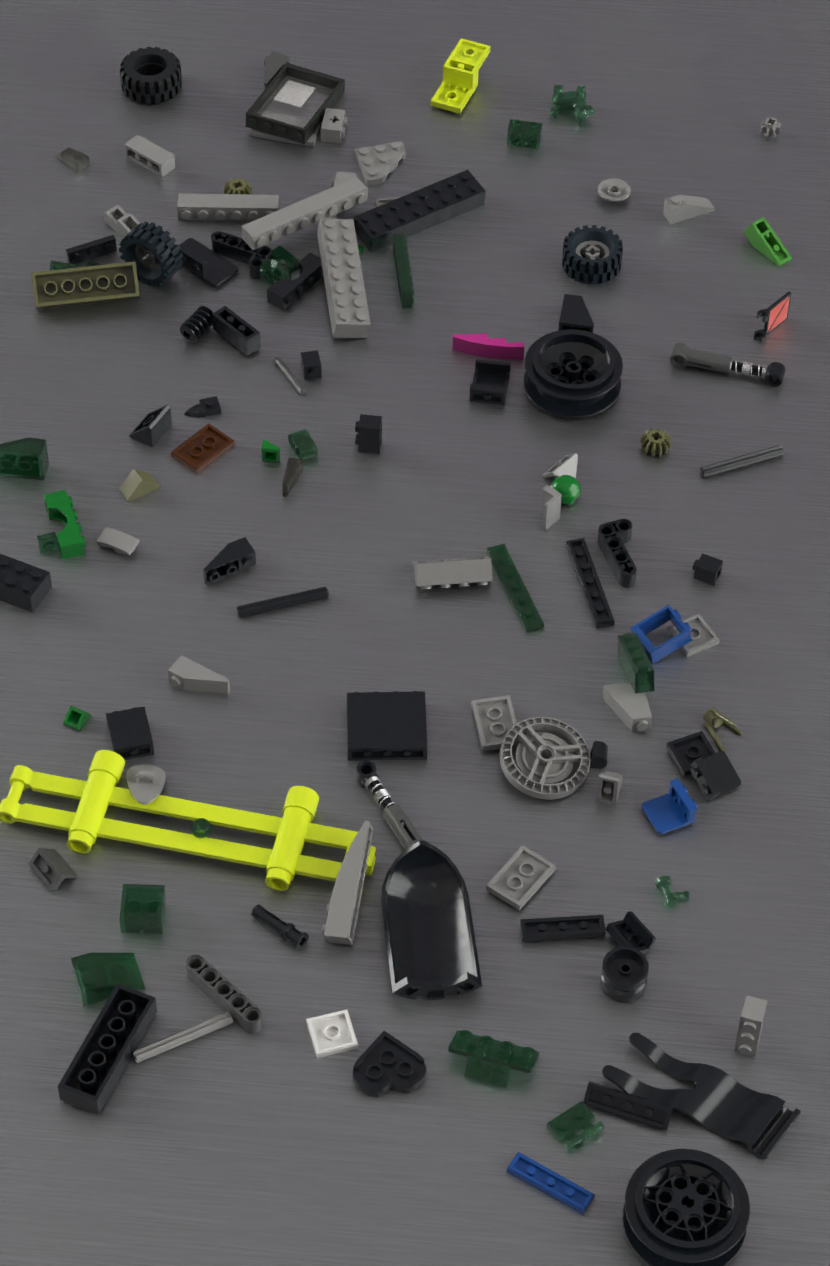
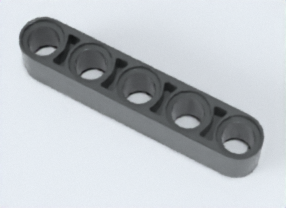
M198 954L189 956L186 960L187 977L224 1012H230L233 1020L250 1034L260 1032L263 1027L261 1010L205 958Z

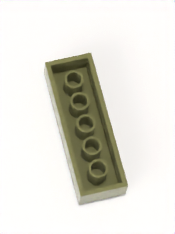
M135 261L31 272L36 309L137 299L140 297Z

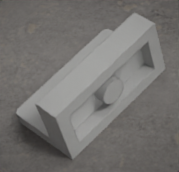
M549 485L545 486L542 491L541 514L544 515V530H548L560 519L562 494Z

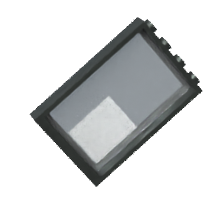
M286 63L246 112L245 127L306 144L323 121L325 109H333L345 93V79Z

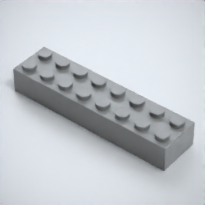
M320 218L317 238L333 338H367L371 323L354 219Z

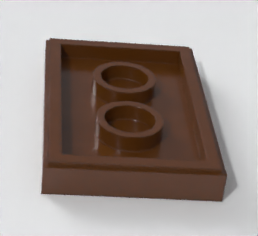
M208 423L171 452V457L198 474L235 445V441Z

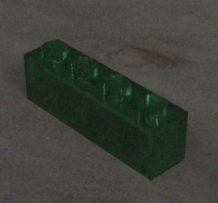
M637 633L618 635V657L635 694L655 691L654 669Z

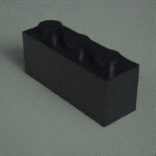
M224 306L212 314L213 329L248 356L261 348L260 332L228 307Z

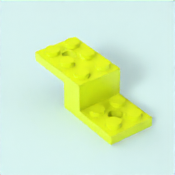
M461 38L443 66V82L431 99L430 106L461 114L478 86L479 69L490 53L491 46Z

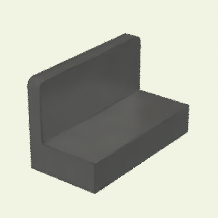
M38 848L28 863L50 890L56 891L65 878L75 879L77 876L55 849Z

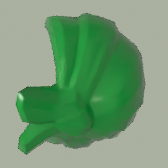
M570 475L557 477L550 486L562 494L561 503L566 505L574 504L581 491L580 483Z

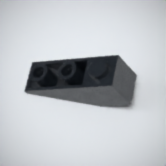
M246 537L228 543L203 569L205 584L256 564L255 551Z

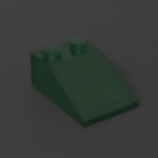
M24 438L0 444V476L45 480L49 467L46 439Z
M91 952L71 958L72 970L83 1006L107 1000L117 983L136 991L145 989L134 953Z

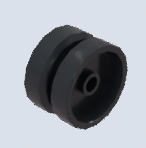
M621 946L609 951L604 957L602 964L601 986L603 991L610 998L617 1001L628 1002L640 997L647 986L649 963L646 956L632 947Z

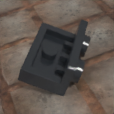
M632 911L627 912L623 920L609 923L605 929L620 947L635 948L643 955L649 953L656 941L655 936Z

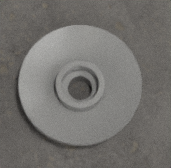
M610 178L599 183L597 192L604 200L619 202L629 197L631 188L627 182L621 179Z

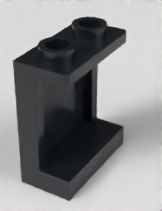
M477 359L473 382L470 385L469 402L505 406L511 364Z
M145 706L106 713L113 752L121 755L124 760L154 755L153 740Z

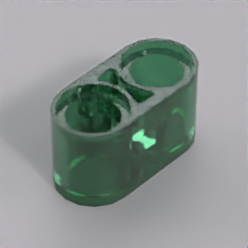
M306 429L288 434L289 444L300 462L318 456L317 446Z

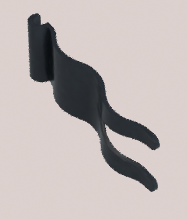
M632 1033L630 1035V1044L641 1051L666 1075L677 1080L694 1083V1089H660L647 1085L629 1073L611 1065L605 1066L602 1070L603 1077L617 1085L624 1092L673 1107V1110L690 1116L712 1133L747 1144L748 1150L755 1157L763 1160L767 1159L801 1114V1111L797 1108L794 1111L789 1110L785 1106L786 1101L781 1098L751 1090L717 1067L701 1063H687L669 1056L640 1033Z

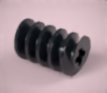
M200 306L180 326V332L183 337L190 343H195L213 325V311L206 306Z

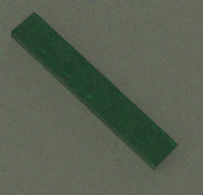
M505 544L487 548V554L491 558L493 567L525 632L530 633L544 629V623Z

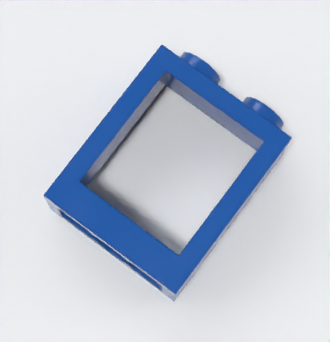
M670 605L630 628L633 639L653 664L692 641L690 634L692 630L687 622L683 623L679 612L676 609L673 610ZM671 621L680 634L655 648L646 635L666 622Z

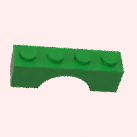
M66 490L44 494L49 520H56L66 525L62 531L56 534L62 560L84 555L83 547H86L85 537L80 535L82 529L80 522L76 523L78 518L76 510L71 508L73 507L71 496H67Z

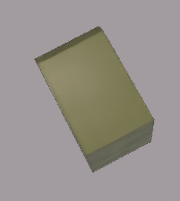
M133 469L119 487V491L127 502H130L159 489L160 485L151 474Z

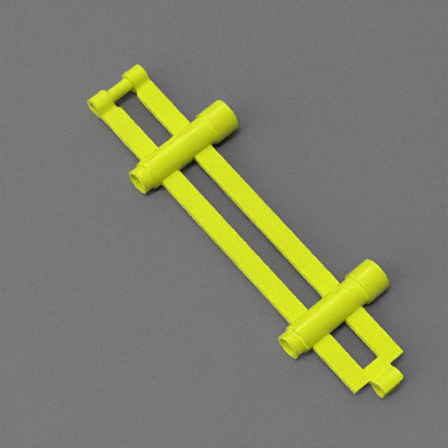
M99 750L95 753L88 772L87 781L34 772L26 766L17 765L14 767L9 780L11 788L8 796L2 799L0 803L1 822L7 824L22 822L69 831L67 846L77 853H89L97 837L266 868L265 884L276 891L288 890L295 874L335 882L342 863L301 855L304 842L346 849V856L358 833L356 831L311 823L319 803V795L311 788L305 786H293L288 790L282 810V818L159 795L150 804H140L131 795L129 789L116 787L120 781L125 760L121 755L110 750ZM28 788L36 792L80 800L76 813L27 803L22 805L18 802L23 790ZM111 805L276 836L273 849H267L104 817L108 806ZM370 846L365 876H371L376 862V847Z

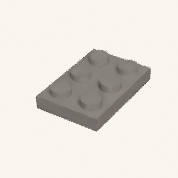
M510 695L471 700L482 751L501 749L505 735L517 724ZM517 740L512 747H517L520 741Z
M522 845L486 885V890L520 911L556 870V865Z

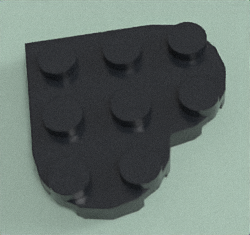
M383 1031L353 1066V1083L361 1091L371 1094L373 1097H379L390 1088L409 1094L412 1090L419 1087L426 1078L424 1059L386 1031Z

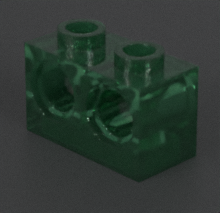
M510 119L507 145L539 149L543 123Z

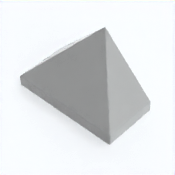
M577 453L564 456L545 472L543 477L556 479L562 475H570L576 479Z

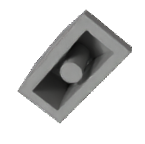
M602 771L599 775L596 801L616 806L622 788L623 775Z

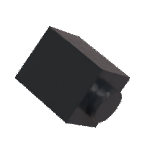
M318 350L301 352V368L304 380L322 378V367Z
M702 553L699 560L696 559L692 567L694 579L715 586L722 573L723 561Z

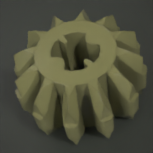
M243 178L229 179V182L225 183L224 194H251L252 192L251 184H249L248 180H243Z
M653 428L650 431L645 430L640 440L642 451H645L646 455L651 454L652 457L654 455L661 457L662 454L666 455L671 448L670 434H667L666 430L660 431L659 428L657 430Z

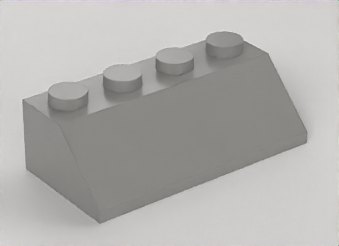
M488 556L413 561L416 586H420V589H432V585H439V588L451 587L450 584H458V587H465L473 582H477V585H488V581H492L491 558Z

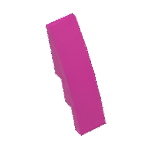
M488 333L453 334V350L486 358L524 360V342L506 343V338H488Z

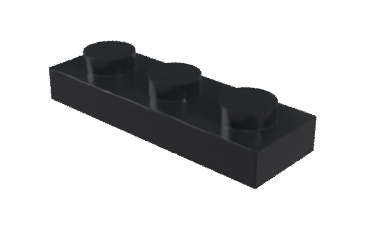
M110 235L66 249L68 265L72 266L117 252L116 238L114 235Z

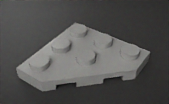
M402 141L354 149V155L367 186L383 183L386 180V176L392 173L398 166V162L406 157V150Z

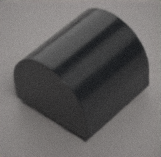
M601 741L593 742L590 752V768L601 769L607 765L608 746L606 743Z

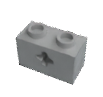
M325 109L321 125V142L340 143L341 138L345 137L344 126L347 127L348 124L345 110Z

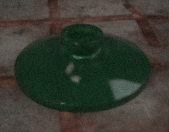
M266 259L261 263V274L270 284H274L277 280H291L290 272L279 261Z

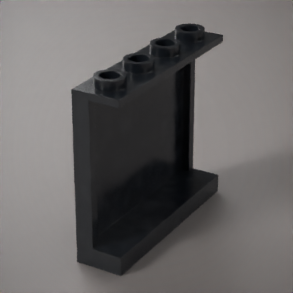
M425 691L347 693L348 761L426 760Z

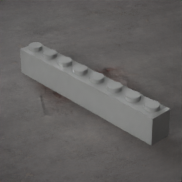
M357 177L243 225L242 239L252 250L260 248L318 223L320 218L327 219L368 201V188Z

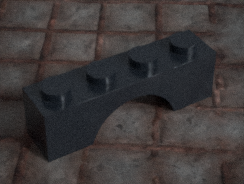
M308 253L299 261L300 276L290 281L277 280L267 289V302L283 311L288 306H291L297 298L302 296L310 287H313L320 278H323L321 258Z

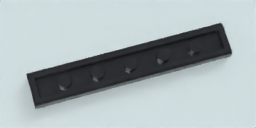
M585 539L566 541V548L595 628L614 626L615 621Z

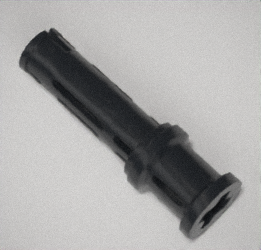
M259 904L253 908L251 915L278 932L282 940L289 941L297 950L302 949L309 939L307 933L300 932L295 928L294 924L282 921Z

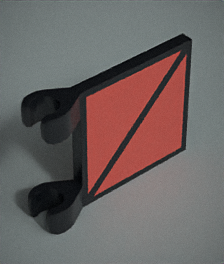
M788 291L767 309L757 312V318L763 317L762 322H765L764 329L754 332V339L760 337L759 342H764L766 335L788 318L791 292Z

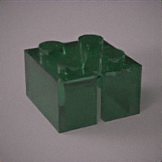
M123 884L119 916L121 933H140V930H144V933L163 934L166 906L165 885Z

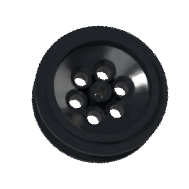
M569 329L546 334L536 340L526 353L524 374L526 394L537 407L556 416L584 418L599 414L608 409L619 396L621 390L620 377L623 370L622 358L611 342L592 332Z
M673 1149L661 1152L643 1162L629 1180L623 1208V1228L626 1238L635 1253L649 1266H726L738 1254L745 1239L750 1215L748 1193L738 1174L716 1156L694 1149ZM676 1186H681L684 1189H678ZM698 1192H704L706 1195H701ZM661 1200H666L669 1203H663ZM708 1211V1212H712L713 1214H712V1215H708V1214H706L705 1212ZM667 1220H674L676 1223H669ZM689 1226H696L698 1229H692Z

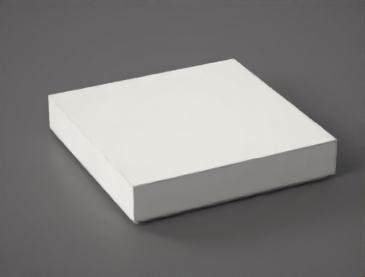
M347 1009L306 1019L316 1058L358 1049V1042Z

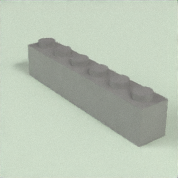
M178 193V220L254 221L279 210V195Z

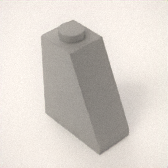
M643 681L604 685L603 700L631 731L651 729L652 714Z

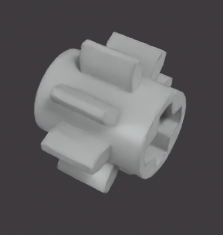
M770 117L765 122H761V133H764L765 137L773 138L776 134H780L781 127L777 119Z

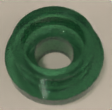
M204 818L195 820L191 826V832L197 838H205L212 831L211 824Z

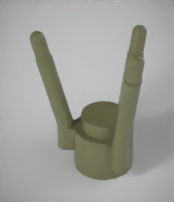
M714 707L709 708L704 713L703 719L706 721L704 726L709 730L720 751H724L712 727L718 728L724 723L739 735L742 734V731L736 727V723L719 713Z

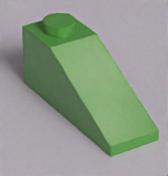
M764 217L753 222L743 231L752 246L778 267L792 259Z

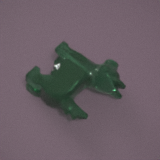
M554 85L553 107L550 110V115L554 118L557 117L558 112H574L578 125L581 126V122L594 114L592 106L586 103L585 86H577L576 91L563 93L561 91L563 89L562 85Z

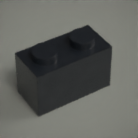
M360 414V420L356 421L355 432H358L355 438V445H358V452L380 454L382 445V416Z

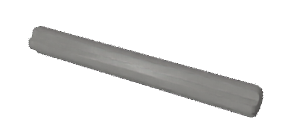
M230 1012L220 1014L134 1050L133 1058L136 1063L144 1061L232 1024L233 1017Z

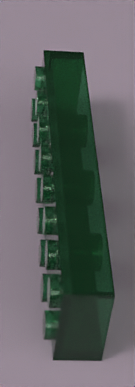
M393 234V253L401 308H412L414 289H412L413 281L412 274H410L408 246L405 245L407 240L404 238V234Z

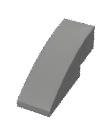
M118 204L106 211L103 219L123 237L140 224L130 212L126 213Z

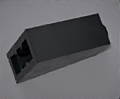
M564 294L558 331L574 329L593 333L594 323L582 296Z

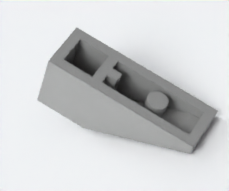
M679 194L664 199L663 215L670 224L715 211V207L711 202L703 197Z
M183 655L168 669L169 683L174 687H179L185 691L229 694L230 680Z

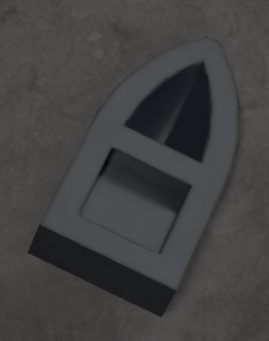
M217 396L200 399L199 404L189 408L184 415L199 418L220 414L221 407Z

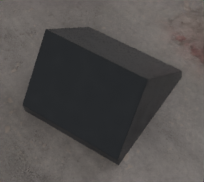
M165 405L148 413L129 435L130 438L154 447L172 425L171 407Z

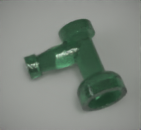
M661 876L655 880L657 889L663 892L665 897L664 903L667 908L674 907L677 904V900L689 899L688 891L671 893L670 886L672 881L670 876Z

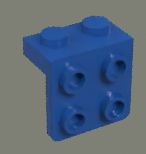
M678 778L670 781L669 793L642 803V810L659 835L694 823L696 811L698 810L696 802L693 799L691 800L685 785H682Z

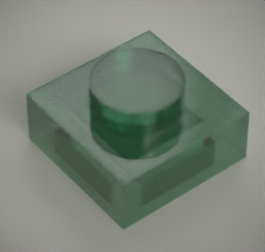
M55 532L37 536L40 554L58 550Z

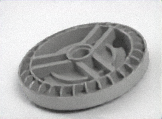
M533 717L518 722L507 732L500 749V764L504 775L515 788L534 798L554 800L571 795L584 783L590 768V752L580 733L567 723L549 717ZM536 732H542V736H539ZM519 740L520 743L515 753V764L512 756V746ZM578 762L577 772L570 779L564 781L571 774L574 763Z

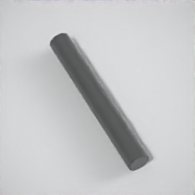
M276 357L274 362L300 395L305 394V388L282 359Z

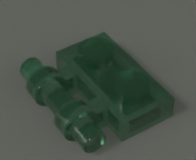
M582 1101L547 1123V1129L559 1143L566 1139L569 1140L565 1144V1148L569 1152L575 1148L579 1149L582 1147L583 1143L588 1139L597 1137L599 1132L604 1130L605 1127L600 1121L595 1125L591 1124L595 1121V1116ZM581 1129L584 1130V1132L580 1135L575 1134Z

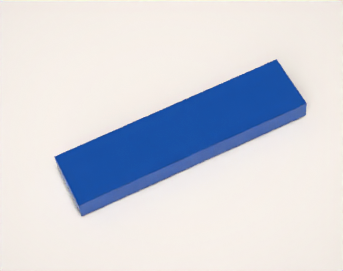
M520 1152L516 1154L507 1167V1173L582 1215L585 1214L595 1198V1194Z

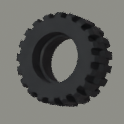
M160 47L139 48L137 51L130 52V55L127 54L120 64L122 91L131 100H136L140 104L146 103V105H151V103L160 104V102H167L169 99L174 98L182 87L180 61L172 52L169 53L166 49L162 50Z

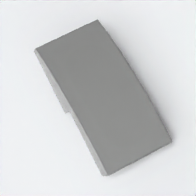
M106 527L96 542L99 546L113 548L118 554L130 556L140 541L129 534Z

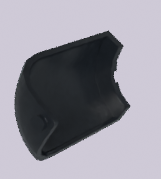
M418 841L395 859L387 871L382 885L381 905L392 993L410 999L424 996L428 997V1000L445 999V995L457 993L458 996L464 995L482 987L466 884L456 865L445 853L426 841Z

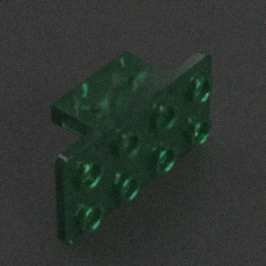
M468 1030L457 1031L448 1047L449 1052L468 1057L465 1077L502 1087L507 1086L511 1069L531 1073L539 1058V1052L531 1047H521L509 1041L494 1040L490 1036L475 1035Z

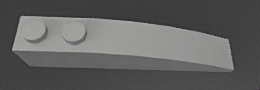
M370 821L364 822L354 838L337 875L330 903H327V921L323 924L322 934L328 943L353 945L374 830Z

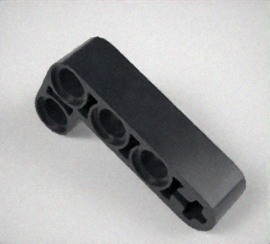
M221 231L211 234L212 251L221 256L249 264V276L252 279L263 278L272 266V250L270 247L264 245L252 250L240 237Z
M619 519L599 526L597 542L619 584L622 587L630 588L635 585L637 569L624 544L631 540L632 522L628 519Z

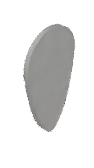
M142 764L133 766L126 771L128 789L134 799L140 804H150L160 795L166 780L164 770L154 765Z

